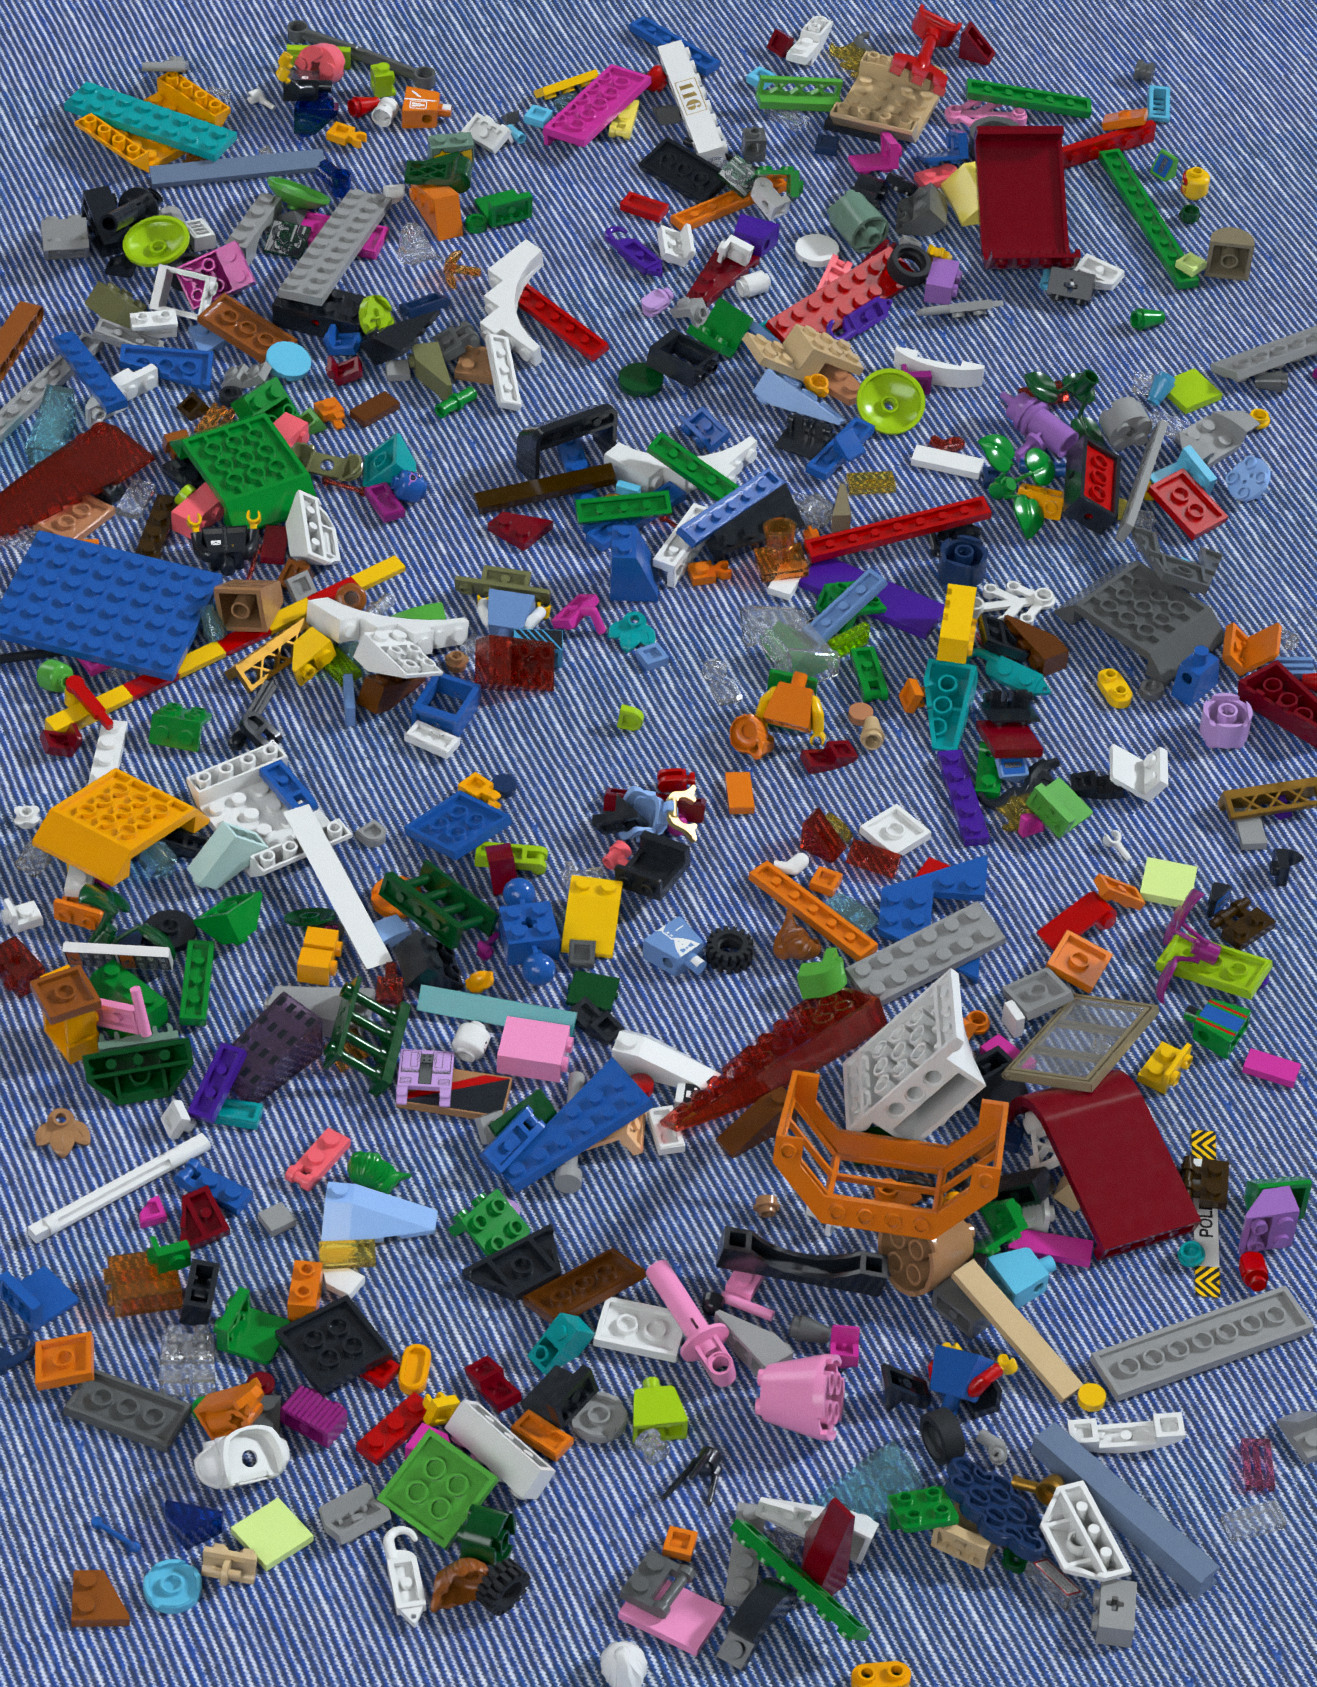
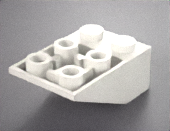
M398 629L364 632L353 656L369 672L401 678L443 675V672L436 666V663L429 659L421 651V648L407 637L405 632Z

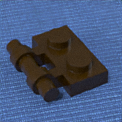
M1244 897L1241 900L1236 899L1230 903L1229 908L1218 911L1214 914V918L1209 921V926L1212 929H1216L1219 926L1223 928L1221 938L1240 951L1273 930L1276 923L1273 918L1258 907L1249 911L1247 907L1251 905V901L1248 897ZM1234 916L1239 918L1235 922L1231 920V918Z
M1184 1156L1183 1163L1180 1165V1175L1191 1199L1199 1198V1207L1226 1210L1229 1162L1202 1158L1200 1167L1194 1164L1193 1156ZM1193 1179L1200 1180V1185H1195Z

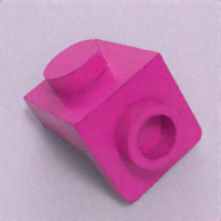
M832 1325L829 1354L840 1356L842 1363L838 1368L858 1367L860 1328L857 1326Z

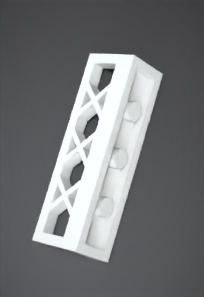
M693 503L653 558V567L668 571L667 586L675 587L687 570V563L693 562L708 540L706 539L692 549L676 534V531L680 526L707 509V507Z

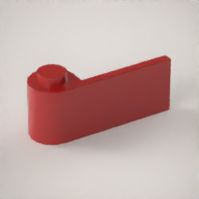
M1091 891L1038 930L1036 934L1055 951L1067 930L1080 936L1092 926H1095L1098 930L1109 929L1116 922L1117 912L1096 891Z

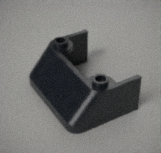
M610 404L592 405L523 429L517 437L516 467L528 481L539 479L540 451L593 433V441L606 453L616 445L617 411Z

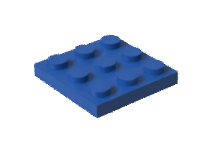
M458 791L405 825L404 831L408 837L456 861L510 826L512 820L511 815L465 792Z

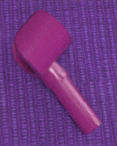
M494 932L485 942L483 940L478 942L477 947L479 950L476 951L478 957L484 961L491 958L494 953V948L491 945L498 939L499 933Z

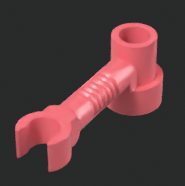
M617 840L609 848V852L602 858V862L610 870H613L617 864L625 866L630 861L628 858L631 856L632 851L624 841Z

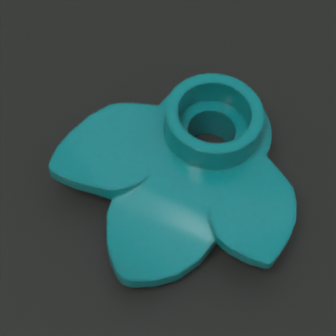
M636 611L627 613L623 620L614 622L608 630V638L619 639L620 646L625 653H629L640 643L643 646H647L656 641L655 631L647 625L646 617Z

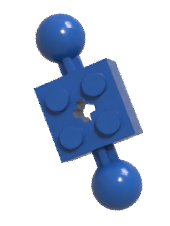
M514 878L504 886L503 899L507 906L499 907L498 930L507 965L523 964L522 973L525 980L534 986H543L554 978L556 967L553 960H559L560 936L550 901L534 902L536 891L533 884L525 878Z

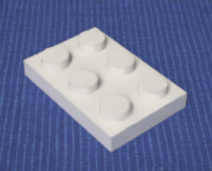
M610 1297L604 1302L593 1346L676 1363L684 1333L668 1308Z

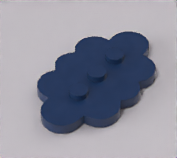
M964 1457L952 1458L946 1468L949 1478L944 1485V1490L953 1501L960 1504L959 1509L962 1515L969 1521L977 1524V1530L989 1542L998 1546H1008L1014 1554L1024 1560L1031 1562L1039 1561L1046 1550L1045 1544L1042 1541L1045 1536L1040 1529L1042 1520L1031 1513L1032 1510L1028 1501L1014 1493L1010 1482L1001 1475L993 1472H984L970 1459Z

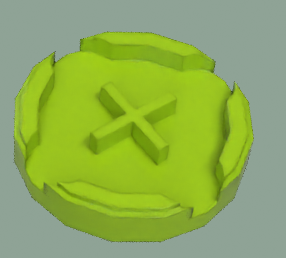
M367 296L360 304L359 322L365 334L372 328L377 327L381 329L394 324V317H391L390 313L392 307L383 296Z

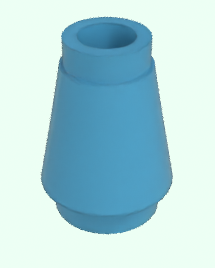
M1160 371L1158 375L1154 376L1146 401L1158 407L1175 387L1174 382L1176 379L1170 374Z

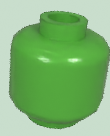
M55 659L46 660L37 670L38 685L53 694L65 693L66 680L73 675L72 668Z

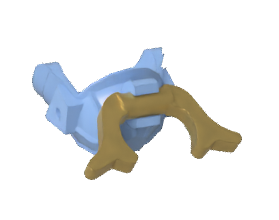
M634 785L631 786L623 799L649 823V827H633L630 831L619 832L620 837L623 840L636 837V842H640V835L645 830L660 835L669 824L672 828L686 835L691 843H694L697 840L695 833L697 825L695 823L685 824L679 820L677 801L683 800L693 805L696 802L694 796L696 786L692 785L686 791L672 792L667 797L666 802L657 797L654 791L643 790L641 787Z

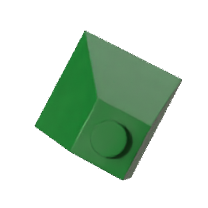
M261 891L226 897L195 918L193 922L222 945L234 943V946L241 945L248 941V936L257 930L262 893Z

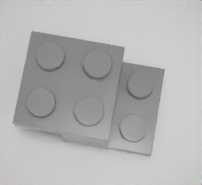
M69 215L68 219H59L58 216L45 217V220H41L44 260L89 258L90 248L86 217L81 218V215Z

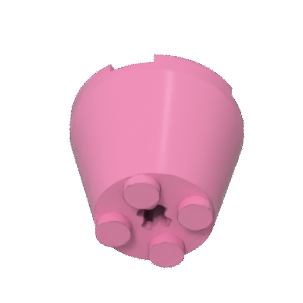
M821 1354L768 1364L765 1369H759L757 1384L761 1386L760 1398H757L755 1402L756 1415H761L765 1422L821 1441H833L836 1438V1431H833L834 1425L837 1424L838 1420H842L845 1380L841 1377L840 1372H838V1366H841L842 1363L840 1356L837 1354Z

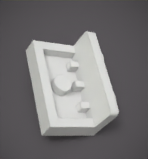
M686 223L680 232L660 225L657 230L661 259L667 263H674L685 267L688 261L694 258L696 252L691 225Z
M175 310L130 313V329L132 331H137L153 338L177 337L178 321Z

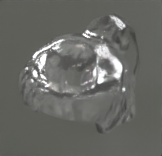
M415 222L405 224L401 230L399 237L400 247L397 250L398 259L401 263L407 265H416L429 260L443 262L442 257L432 251L430 242L423 234L424 228Z

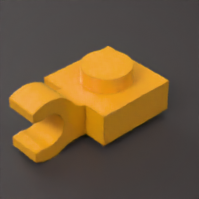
M474 772L458 784V791L483 800L497 809L501 807V804L496 801L501 797V794L493 790L494 783L477 772Z

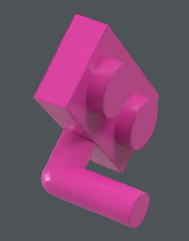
M578 594L551 620L554 629H574L585 616H590L597 633H605L607 631L598 609L595 607L599 603L597 595Z

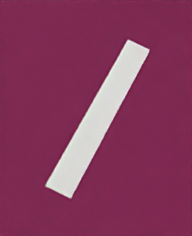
M307 804L284 811L283 813L366 969L392 962L393 960L310 805Z

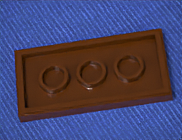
M611 1248L522 1297L523 1303L538 1316L552 1324L560 1312L578 1316L646 1278L645 1269L616 1249Z

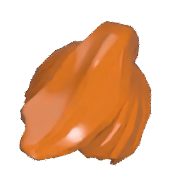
M754 714L737 716L730 726V744L738 752L750 754L755 760H758L774 749V737L768 733L765 723Z

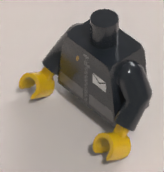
M284 51L278 59L280 66L276 71V75L283 82V101H317L319 93H332V80H319L320 72L300 70L296 65L293 66L290 63L293 59L290 53Z
M250 510L247 511L246 517L247 522L250 524V529H247V525L206 527L201 528V531H199L202 521L201 515L197 513V523L191 522L190 515H188L186 524L193 532L190 535L194 553L203 562L208 563L210 570H221V573L225 576H231L235 573V570L245 568V561L250 560L258 550L259 529H257V525L261 522L259 511L258 517L255 520L250 519Z

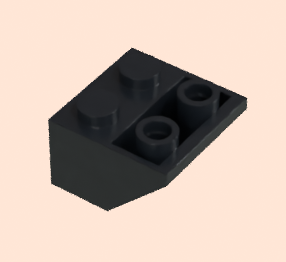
M415 930L394 948L405 985L411 990L420 993L421 984L456 991L464 987L461 971L457 967L454 950H450L432 936Z
M999 1045L974 1059L986 1087L970 1099L968 1103L979 1114L982 1099L1009 1102L1010 1105V1102L1015 1097L1029 1093L1024 1082L1003 1079L1002 1072L1013 1059Z

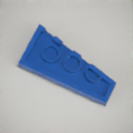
M121 344L119 367L138 371L153 364L158 368V378L210 392L214 351Z

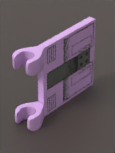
M401 1049L396 1104L407 1105L409 1089L440 1091L439 1107H450L455 1052Z

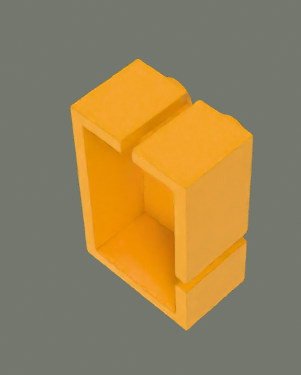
M67 964L63 967H60L54 971H51L47 974L40 976V978L70 968L69 964ZM42 1010L44 1032L70 1065L82 1060V1055L98 1052L99 1033L96 1023L99 1019L96 1010L50 1025Z

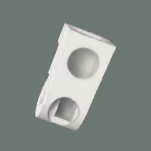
M759 177L755 180L751 197L766 217L771 221L787 214L791 203L787 195L781 197L773 188V183L768 178Z

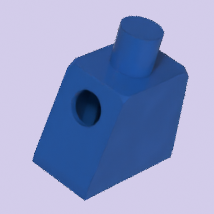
M1202 645L1196 646L1194 652L1180 663L1171 696L1190 707L1218 684V657L1209 653L1207 647Z

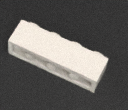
M462 1400L444 1427L452 1435L451 1440L454 1443L467 1448L471 1452L470 1456L474 1461L486 1465L491 1470L490 1472L499 1478L500 1482H505L511 1488L509 1490L511 1494L520 1500L538 1499L556 1472L477 1401Z

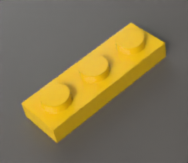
M597 69L533 91L536 99L544 96V99L547 100L556 97L557 91L562 90L563 94L575 90V85L580 84L581 88L588 86L592 79L597 78L599 75Z

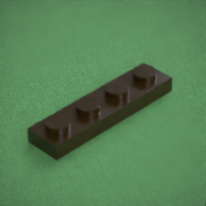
M157 494L137 546L136 554L161 559L172 530L171 511L178 506L175 503V496Z

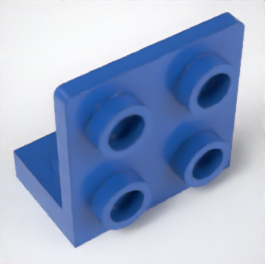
M958 129L948 130L949 135H946V146L949 148V152L917 154V159L923 161V164H928V166L941 165V161L949 162V164L962 163V159H968L967 132Z
M43 1266L23 1280L15 1278L8 1271L0 1275V1298L33 1331L38 1330L79 1303L78 1297L46 1266Z

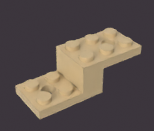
M796 324L783 344L775 340L771 342L760 334L753 335L748 332L742 338L759 365L800 381H804L805 376L819 373L825 363L858 376L864 370V367L859 362L860 358L850 349L851 345L843 339L836 340L825 332L822 334L818 333L807 325L803 327Z

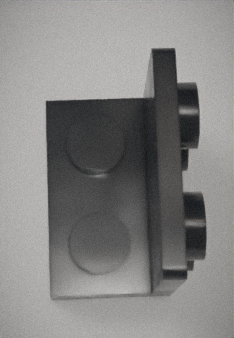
M582 1364L575 1373H571L556 1365L521 1401V1406L525 1410L530 1409L563 1430L594 1397L599 1388L591 1368Z

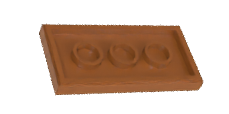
M225 293L217 298L197 318L199 324L260 363L265 362L269 347L276 342L287 341L297 344L298 339Z

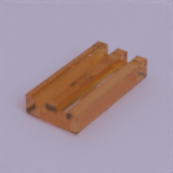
M213 403L194 429V433L217 426V422L222 416L224 418L219 425L230 422L235 416V411L233 408L226 410L224 405L218 408V404Z

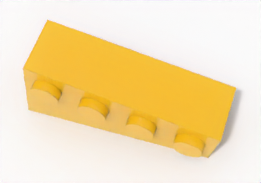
M948 583L936 660L966 664L967 656L972 657L977 619L973 618L977 587Z

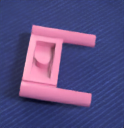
M140 986L130 988L133 1005L100 998L102 1008L96 1010L99 1019L96 1025L137 1035L141 1034V1037L144 1038L152 1035Z
M733 1271L725 1285V1291L721 1294L725 1298V1304L768 1321H772L775 1315V1311L751 1302L765 1276Z

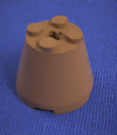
M962 1220L934 1240L879 1232L878 1254L888 1255V1270L891 1274L889 1281L897 1290L907 1296L917 1297L931 1292L952 1276L953 1272L973 1259L975 1230L970 1223Z

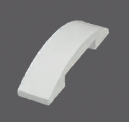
M896 346L893 366L896 369L901 370V364H906L908 372L931 371V384L958 388L982 386L985 365L962 361L961 366L921 358L918 357V351Z
M1182 1412L1153 1414V1421L1097 1425L1096 1418L1067 1420L1069 1434L1088 1451L1097 1453L1147 1451L1185 1439L1186 1436Z

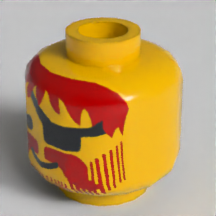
M1201 167L1185 170L1182 175L1180 188L1182 194L1190 200H1199L1205 197L1210 183L1208 172Z

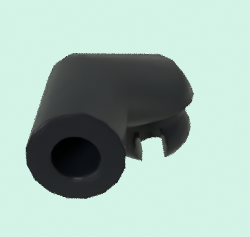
M898 1175V1182L936 1188L932 1180L923 1176ZM921 1194L923 1198L933 1197V1195Z

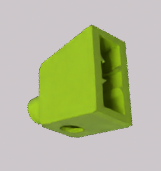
M657 1377L645 1378L642 1382L643 1388L634 1390L633 1444L687 1438L688 1417L675 1387L671 1385L660 1386Z

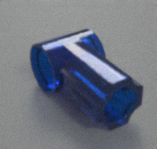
M327 159L320 161L315 169L316 175L332 188L333 196L344 198L351 189L350 171L339 169Z

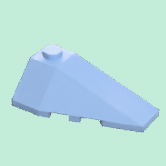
M772 369L765 371L753 390V393L757 395V400L765 405L770 404L836 425L845 424L847 421L828 404L817 402L818 398L815 393L801 389L802 383L798 379Z
M328 1182L324 1203L321 1244L326 1245L330 1241L352 1243L357 1246L358 1241L374 1239V1242L377 1243L384 1242L385 1237L398 1236L404 1239L435 1234L438 1210L361 1185Z

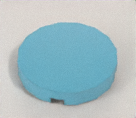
M276 342L269 347L266 353L265 361L272 367L270 373L279 379L282 377L286 378V381L291 382L301 380L306 377L311 367V358L308 352L302 346L293 342Z
M167 1559L156 1563L151 1567V1571L148 1574L146 1573L143 1579V1595L147 1604L156 1611L165 1614H179L191 1609L198 1603L202 1595V1577L198 1569L186 1564V1561Z

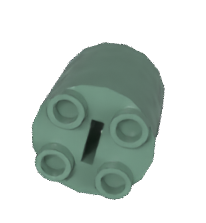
M852 189L846 191L844 196L839 198L835 204L829 206L827 210L831 225L839 231L843 239L858 253L873 251L888 235L889 224L887 220L860 192H855Z

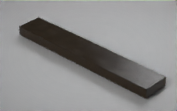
M606 463L474 493V498L480 515L617 484V478L612 463Z

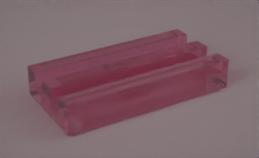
M1241 1438L1240 1448L1245 1491H1251L1252 1488H1256L1257 1491H1263V1488H1268L1269 1492H1274L1275 1478L1270 1439ZM1248 1446H1252L1255 1479H1252ZM1259 1446H1263L1267 1480H1262Z

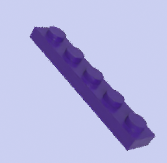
M962 749L938 751L937 761L964 847L988 845L990 836Z

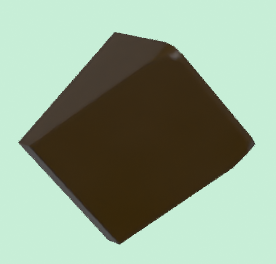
M193 391L176 407L190 421L212 411Z

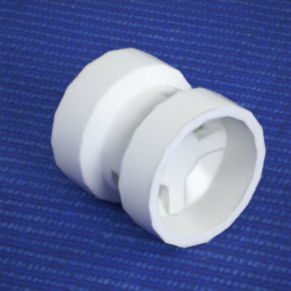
M389 97L382 98L372 112V120L375 124L381 127L389 126L399 111L398 103Z

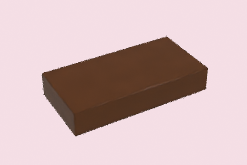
M384 391L351 409L350 417L366 428L400 409V402Z

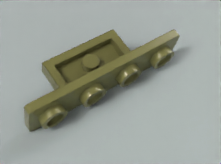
M484 565L481 579L455 576L454 579L455 590L465 595L479 594L488 597L489 589L535 595L536 605L537 602H541V605H550L551 602L549 589L530 587L532 575L529 571Z

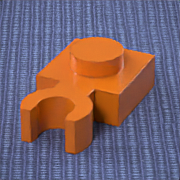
M711 560L687 563V572L693 586L716 583V578L728 580L732 574V570L728 569V561H719L715 565H712Z

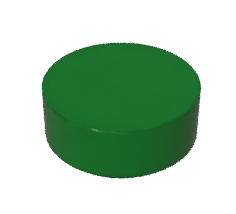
M481 214L467 216L465 219L466 230L474 234L486 231L487 218Z

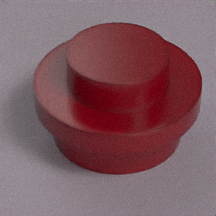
M255 1372L247 1378L246 1383H249L253 1378L257 1377L262 1385L261 1388L265 1393L264 1395H270L275 1388L274 1378L269 1373Z

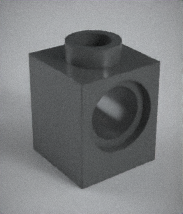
M764 127L742 129L741 151L743 161L765 162L767 140Z

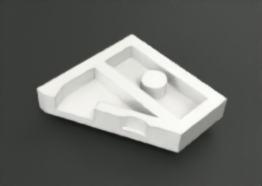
M1086 254L1077 267L1073 269L1074 271L1095 274L1097 278L1094 289L1112 291L1124 278L1125 272L1090 254ZM1071 282L1069 286L1065 285V287L1077 288L1074 282Z

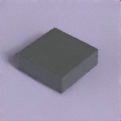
M570 939L568 967L594 968L596 941Z

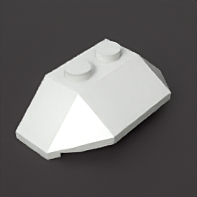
M298 490L285 524L290 556L295 560H304L310 565L338 564L341 559L336 529L332 521L322 509V503L319 498Z
M1084 1480L1058 1486L1040 1523V1529L1063 1573L1103 1582L1131 1575L1132 1571Z

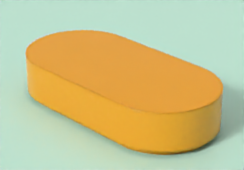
M412 1344L403 1352L398 1386L405 1394L411 1395L413 1392L420 1394L426 1389L431 1366V1352L426 1346Z

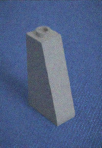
M275 986L271 996L268 995L264 1002V1011H267V1017L269 1018L267 1023L272 1024L275 1022L279 1026L331 1038L342 998L339 996L342 987ZM359 988V992L375 1000V989ZM282 996L285 997L287 1000L281 1006H278L276 1002ZM293 1003L297 1007L289 1014L285 1009ZM355 1003L354 1012L370 1019L372 1011ZM301 1010L306 1012L300 1020L295 1018ZM312 1017L316 1021L308 1028L304 1023ZM350 1022L348 1031L361 1038L364 1029Z

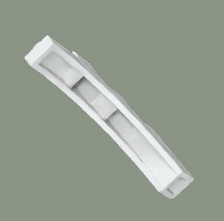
M526 239L487 269L488 282L493 289L484 295L485 311L488 316L480 322L481 337L484 341L487 333L508 337L510 349L518 353L524 361H529L534 366H537L542 362L541 348L521 326L517 316V308L524 287L531 277L544 266L542 250Z
M748 437L739 444L724 451L697 457L736 484V475L749 463L754 462L757 457V440ZM618 443L604 454V464L612 463L616 478L641 486V493L653 492L669 481L684 490L686 495L697 488L649 453Z
M329 597L308 600L306 622L308 625L313 626L337 643L361 640L364 632L398 629L405 632L407 637L415 645L419 646L425 655L432 654L433 649L467 644L469 621L465 618L419 620L389 617L354 609Z

